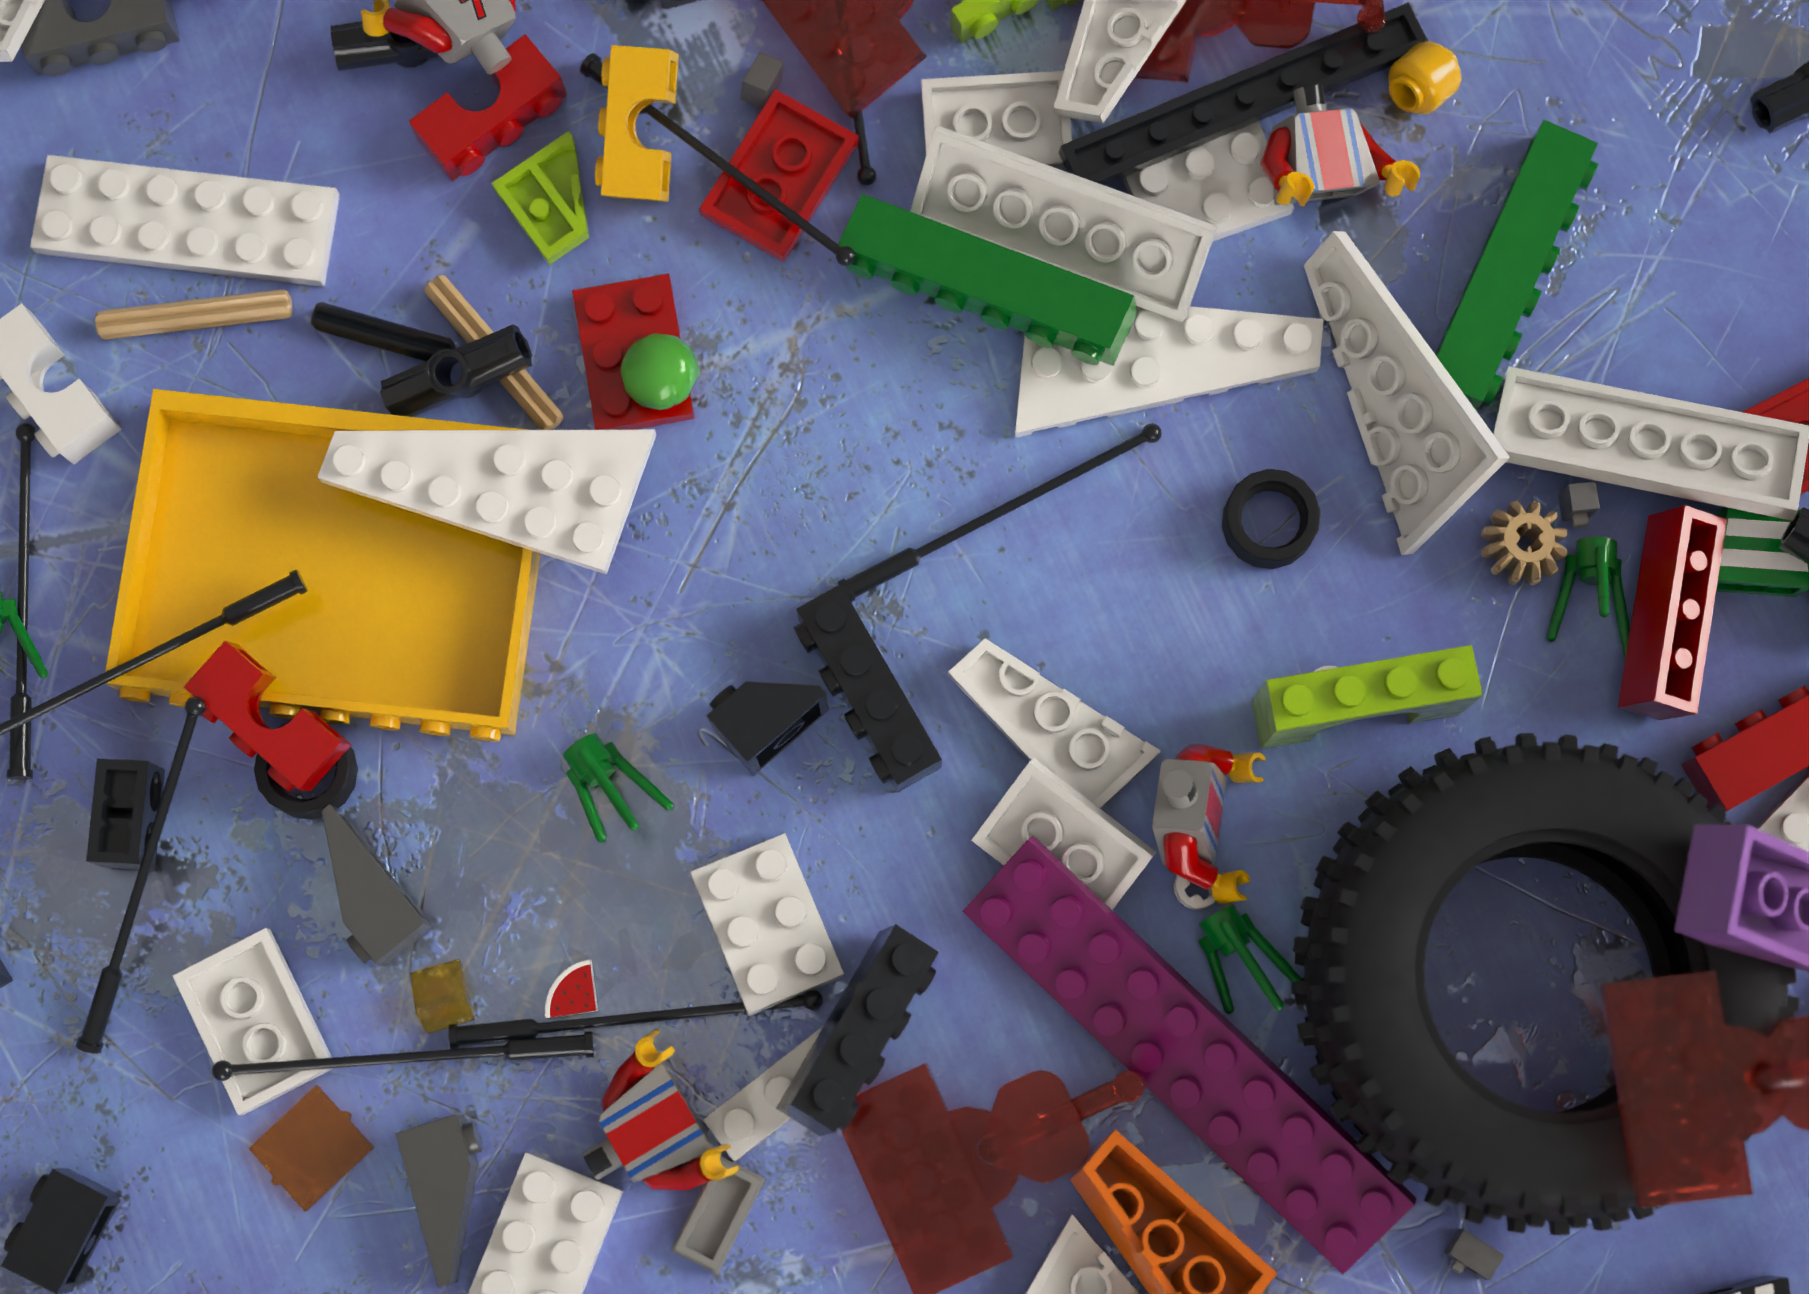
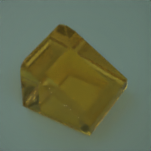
M460 959L410 973L416 1016L426 1033L449 1028V1024L460 1025L474 1020L473 1006Z

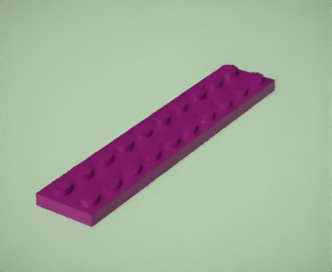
M1031 836L962 911L1342 1274L1347 1272L1415 1205L1417 1198L1403 1184H1398L1386 1175L1388 1170L1372 1155L1362 1153L1355 1145L1357 1141L1034 836Z

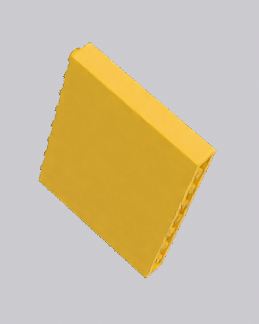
M153 389L105 672L221 615L224 607L289 576V572L295 569L302 576L308 592L302 595L298 593L234 626L224 624L105 684L119 691L118 698L123 700L149 703L151 695L169 697V704L185 707L186 701L193 697V695L184 686L226 640L239 644L276 677L262 694L259 707L270 708V716L293 719L303 708L320 714V717L330 724L349 725L350 718L353 717L370 719V727L383 730L398 731L400 730L401 723L420 725L419 732L436 736H450L451 728L469 730L470 738L482 741L499 742L501 734L515 736L541 553L322 483L317 477L335 431L527 429Z

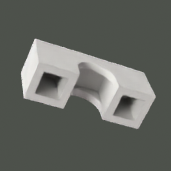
M21 303L0 318V380L3 378L12 390L5 397L24 420L30 416L40 427V430L34 435L53 458L60 453L74 465L122 429L96 394L80 379H77L61 391L44 392L43 379L46 371L65 354L38 318Z

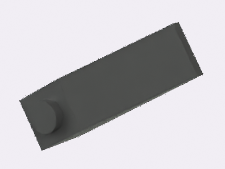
M329 804L322 810V816L342 920L352 933L346 941L364 963L372 959L374 963L386 966L433 927L341 810Z
M454 1114L395 1133L438 1288L456 1283L458 1280L478 1171V1161L475 1153L482 1152L481 1139L474 1121L467 1123L465 1115Z

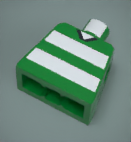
M1723 507L1716 513L1715 516L1727 519L1716 592L1797 597L1809 589V565L1778 548L1781 542L1780 539L1791 520Z

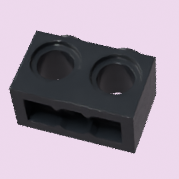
M97 758L86 862L103 868L139 870L163 794L165 769L150 761ZM157 849L150 870H155Z

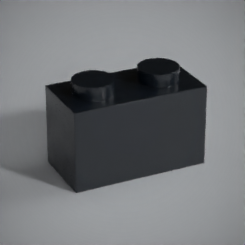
M69 1168L52 1169L50 1174H44L34 1186L29 1199L33 1206L24 1223H17L8 1235L4 1244V1250L8 1253L1 1266L55 1294L73 1292L122 1195Z

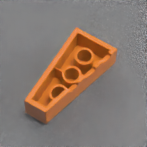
M1116 1129L1098 1144L1069 1179L1149 1294H1261L1277 1274L1274 1269Z

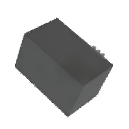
M759 52L742 81L740 99L763 108L782 80L784 61Z
M1596 481L1568 484L1558 494L1562 521H1571L1572 528L1588 526L1589 518L1600 509Z
M1464 1229L1457 1230L1444 1254L1453 1259L1450 1269L1460 1274L1466 1267L1485 1280H1491L1505 1256Z

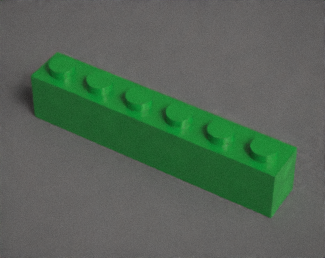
M1544 119L1532 137L1435 353L1475 410L1479 408L1482 402L1491 404L1503 380L1502 376L1495 373L1502 358L1510 361L1519 345L1522 333L1515 331L1521 315L1527 318L1531 316L1542 292L1534 288L1540 272L1546 275L1550 273L1561 249L1553 245L1559 230L1568 232L1579 210L1580 205L1572 202L1577 189H1587L1599 164L1591 160L1598 145L1597 142Z
M861 194L838 242V245L841 247L848 246L854 250L856 254L853 264L846 266V268L862 278L872 279L876 275L889 280L891 286L904 294L916 296L920 292L935 298V302L951 312L961 313L963 309L980 315V319L993 328L999 330H1007L1008 326L1025 332V336L1029 340L1040 346L1051 348L1053 344H1057L1070 349L1074 357L1091 365H1098L1099 361L1114 366L1137 315L1134 295Z

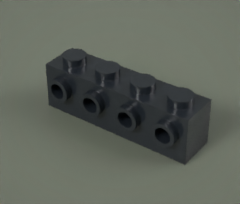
M841 584L797 608L796 611L800 624L793 628L806 652L810 653L816 650L825 667L818 670L830 694L834 697L841 693L850 710L843 715L856 739L860 740L866 737L875 754L868 759L882 784L891 780L898 793L942 767V758Z
M897 924L879 931L776 1109L818 1136L836 1133L838 1128L842 1131L845 1130L858 1111L859 1103L854 1099L864 1083L870 1085L878 1076L885 1063V1058L880 1054L889 1038L896 1040L908 1024L911 1013L906 1011L912 998L915 993L919 996L922 995L932 982L936 969L931 965L939 952Z

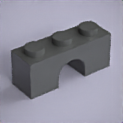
M45 0L21 47L24 58L38 75L58 76L68 73L72 67L88 63L107 64L116 61L121 55L137 51L146 53L160 51L167 44L178 42L180 39L171 0H111L105 14L90 22L77 21L74 10L66 0Z

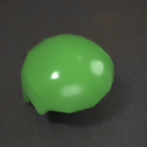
M653 333L635 341L629 347L623 358L620 373L626 393L640 406L665 410L674 405H679L688 398L695 381L700 376V368L694 350L682 339L673 335Z

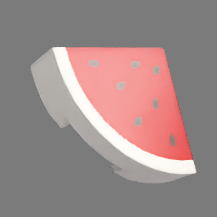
M592 960L578 962L567 968L557 977L546 998V1019L598 1012Z

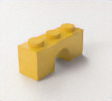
M611 45L610 57H604L602 63V84L604 87H608L607 107H601L598 118L599 135L605 137L604 155L598 156L595 165V183L597 186H601V196L669 202L672 153L644 147L636 135L635 125L639 113L646 106L653 103H676L678 53L670 49Z

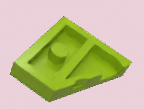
M569 131L491 183L496 194L549 265L589 239L576 146L573 136Z

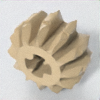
M1518 500L1512 501L1508 505L1507 513L1497 509L1490 516L1494 526H1486L1481 532V537L1491 543L1481 550V556L1483 558L1496 557L1497 562L1490 570L1492 574L1497 575L1504 569L1509 570V585H1516L1522 576H1524L1530 586L1536 585L1541 580V573L1551 577L1558 571L1555 561L1563 560L1567 556V549L1557 543L1567 536V529H1553L1551 524L1558 517L1557 512L1551 511L1543 518L1539 515L1541 509L1539 501L1531 502L1526 511ZM1523 536H1526L1532 542L1525 551L1516 544Z

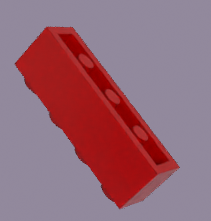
M1687 505L1648 515L1618 708L1656 720L1697 714L1727 519Z
M1805 685L1778 699L1783 709L1766 717L1763 710L1760 709L1734 723L1739 733L1723 741L1719 733H1716L1691 747L1695 757L1682 763L1681 766L1696 791L1708 800L1707 809L1718 805L1726 812L1809 766V691Z

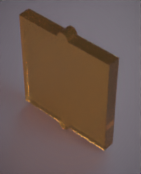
M316 1085L248 1149L272 1174V1184L281 1185L298 1205L307 1212L375 1147L350 1121L352 1114L349 1111H341L320 1086Z

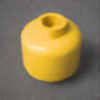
M1431 41L1417 43L1390 67L1388 73L1389 94L1393 102L1404 111L1418 115L1432 113L1459 89L1461 71L1456 56L1451 50L1443 47L1441 44Z

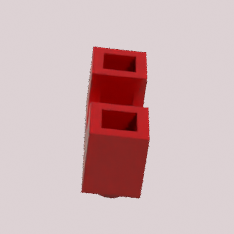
M526 34L505 48L512 57L511 61L499 71L491 74L494 83L500 89L497 100L489 108L481 111L463 109L447 92L408 121L417 140L452 182L461 175L468 176L482 166L488 154L499 146L506 147L514 143L522 135L524 127L538 117L545 118L554 113L561 105L562 99L567 96L561 76Z
M225 640L186 683L184 688L191 695L201 697L205 701L206 710L202 714L205 719L213 724L220 719L233 731L228 738L237 748L252 758L258 753L271 765L267 773L279 785L290 792L294 787L298 790L312 791L350 748L351 744L318 714L303 708L285 726L277 729L270 728L261 717L259 704L262 694L276 677L239 644Z

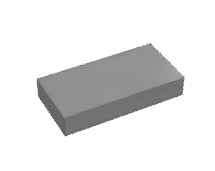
M720 1156L722 1165L726 1169L738 1166V1172L726 1178L712 1180L704 1184L671 1251L715 1274H719L766 1178L723 1156Z

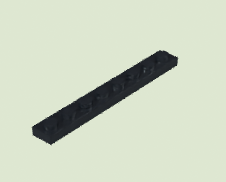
M1408 2L1060 146L1058 153L1068 173L1106 185L1294 107L1293 91L1298 88L1319 84L1322 85L1323 94L1390 67L1417 43L1428 41Z

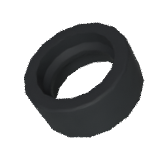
M1266 469L1249 474L1235 486L1223 508L1222 530L1227 545L1239 559L1254 567L1275 569L1292 564L1306 553L1319 530L1321 511L1315 493L1303 479L1288 471ZM1264 491L1280 492L1289 497L1297 506L1300 515L1299 530L1295 537L1286 545L1275 548L1263 547L1253 542L1244 532L1241 522L1242 509L1247 500L1255 494Z
M288 723L282 724L278 728H281ZM350 746L335 763V778L330 787L321 795L310 799L294 798L287 794L281 785L269 776L267 770L271 765L258 753L256 754L254 774L258 789L269 804L292 817L312 820L323 817L322 810L329 804L338 809L346 803L356 785L358 766L354 750Z

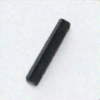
M324 302L316 304L311 317V325L318 331L426 362L439 350L455 349V344L450 338Z

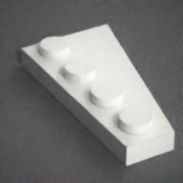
M986 638L948 671V676L1028 761L1035 758L1100 809L1161 753V750L1147 741L1144 742L1126 731L1125 727L1108 716L1101 715L1081 702L1080 698L1066 689L1062 690L1040 676L1039 672Z

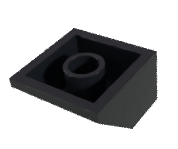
M745 682L738 689L730 685L721 691L709 704L713 710L707 715V718L716 735L748 771L755 776L828 712L829 706L825 691L817 685Z

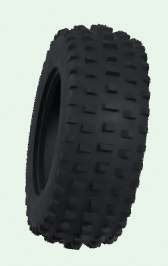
M1519 733L1515 736V745L1497 749L1495 742L1489 736L1480 738L1474 743L1476 754L1462 755L1460 759L1457 758L1450 748L1438 752L1434 755L1436 765L1424 769L1422 776L1412 766L1398 774L1402 784L1399 783L1388 791L1390 798L1387 799L1377 790L1364 801L1368 808L1358 816V820L1361 822L1359 828L1348 821L1342 825L1337 832L1342 838H1339L1333 847V851L1338 854V857L1334 860L1323 856L1315 869L1319 872L1313 883L1315 887L1320 889L1318 898L1306 896L1303 898L1300 909L1304 910L1300 923L1308 926L1309 932L1308 937L1294 938L1293 952H1295V964L1305 967L1304 978H1302V981L1291 983L1292 994H1295L1296 1005L1306 1006L1308 1016L1305 1017V1022L1297 1024L1300 1039L1302 1038L1304 1046L1315 1045L1317 1051L1315 1058L1318 1064L1309 1068L1313 1079H1317L1319 1086L1330 1083L1333 1088L1331 1093L1336 1101L1329 1106L1331 1112L1341 1122L1349 1119L1354 1121L1355 1128L1363 1135L1355 1144L1362 1153L1371 1155L1379 1150L1383 1157L1393 1163L1386 1174L1398 1184H1402L1411 1177L1416 1182L1427 1186L1429 1189L1424 1201L1432 1206L1439 1207L1445 1199L1456 1205L1460 1203L1466 1205L1464 1219L1477 1224H1482L1485 1216L1500 1220L1502 1216H1507V1231L1525 1233L1526 1223L1530 1227L1542 1228L1545 1226V1221H1548L1550 1235H1569L1570 1227L1585 1228L1588 1226V1219L1590 1218L1594 1230L1604 1231L1612 1229L1611 1220L1614 1223L1628 1220L1630 1218L1629 1209H1631L1636 1219L1641 1220L1653 1215V1208L1657 1210L1670 1203L1667 1192H1670L1675 1199H1685L1692 1194L1689 1187L1694 1190L1706 1181L1701 1170L1704 1169L1709 1175H1715L1725 1166L1724 1162L1727 1163L1737 1153L1730 1142L1733 1139L1738 1142H1747L1753 1134L1751 1130L1755 1131L1763 1118L1754 1109L1757 1105L1767 1107L1773 1094L1778 1092L1782 1080L1772 1075L1775 1065L1786 1064L1788 1055L1792 1053L1794 1039L1783 1034L1785 1025L1794 1024L1795 1012L1799 1011V997L1788 995L1787 985L1797 983L1796 968L1711 946L1675 931L1678 905L1682 894L1694 824H1733L1729 820L1725 821L1727 814L1718 805H1714L1706 810L1705 807L1708 800L1698 792L1692 795L1694 785L1684 778L1679 779L1673 784L1675 777L1662 770L1655 775L1657 762L1643 757L1638 763L1637 758L1623 754L1618 759L1619 747L1603 743L1600 748L1584 745L1582 749H1579L1575 735L1565 734L1558 739V743L1543 742L1542 745H1537L1534 733ZM1528 857L1556 862L1575 869L1604 887L1622 905L1633 920L1644 941L1650 959L1654 991L1652 1013L1644 1041L1632 1063L1615 1083L1598 1096L1574 1108L1557 1113L1539 1111L1518 1105L1490 1091L1476 1081L1453 1057L1440 1037L1433 1021L1427 1001L1424 979L1425 951L1429 933L1443 901L1453 887L1469 871L1484 862L1504 858Z

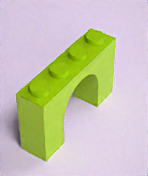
M1467 645L1268 679L1252 698L1251 703L1260 748L1266 749L1311 741L1322 730L1371 717L1407 713L1408 722L1412 724L1458 716L1481 698L1483 693L1473 646Z

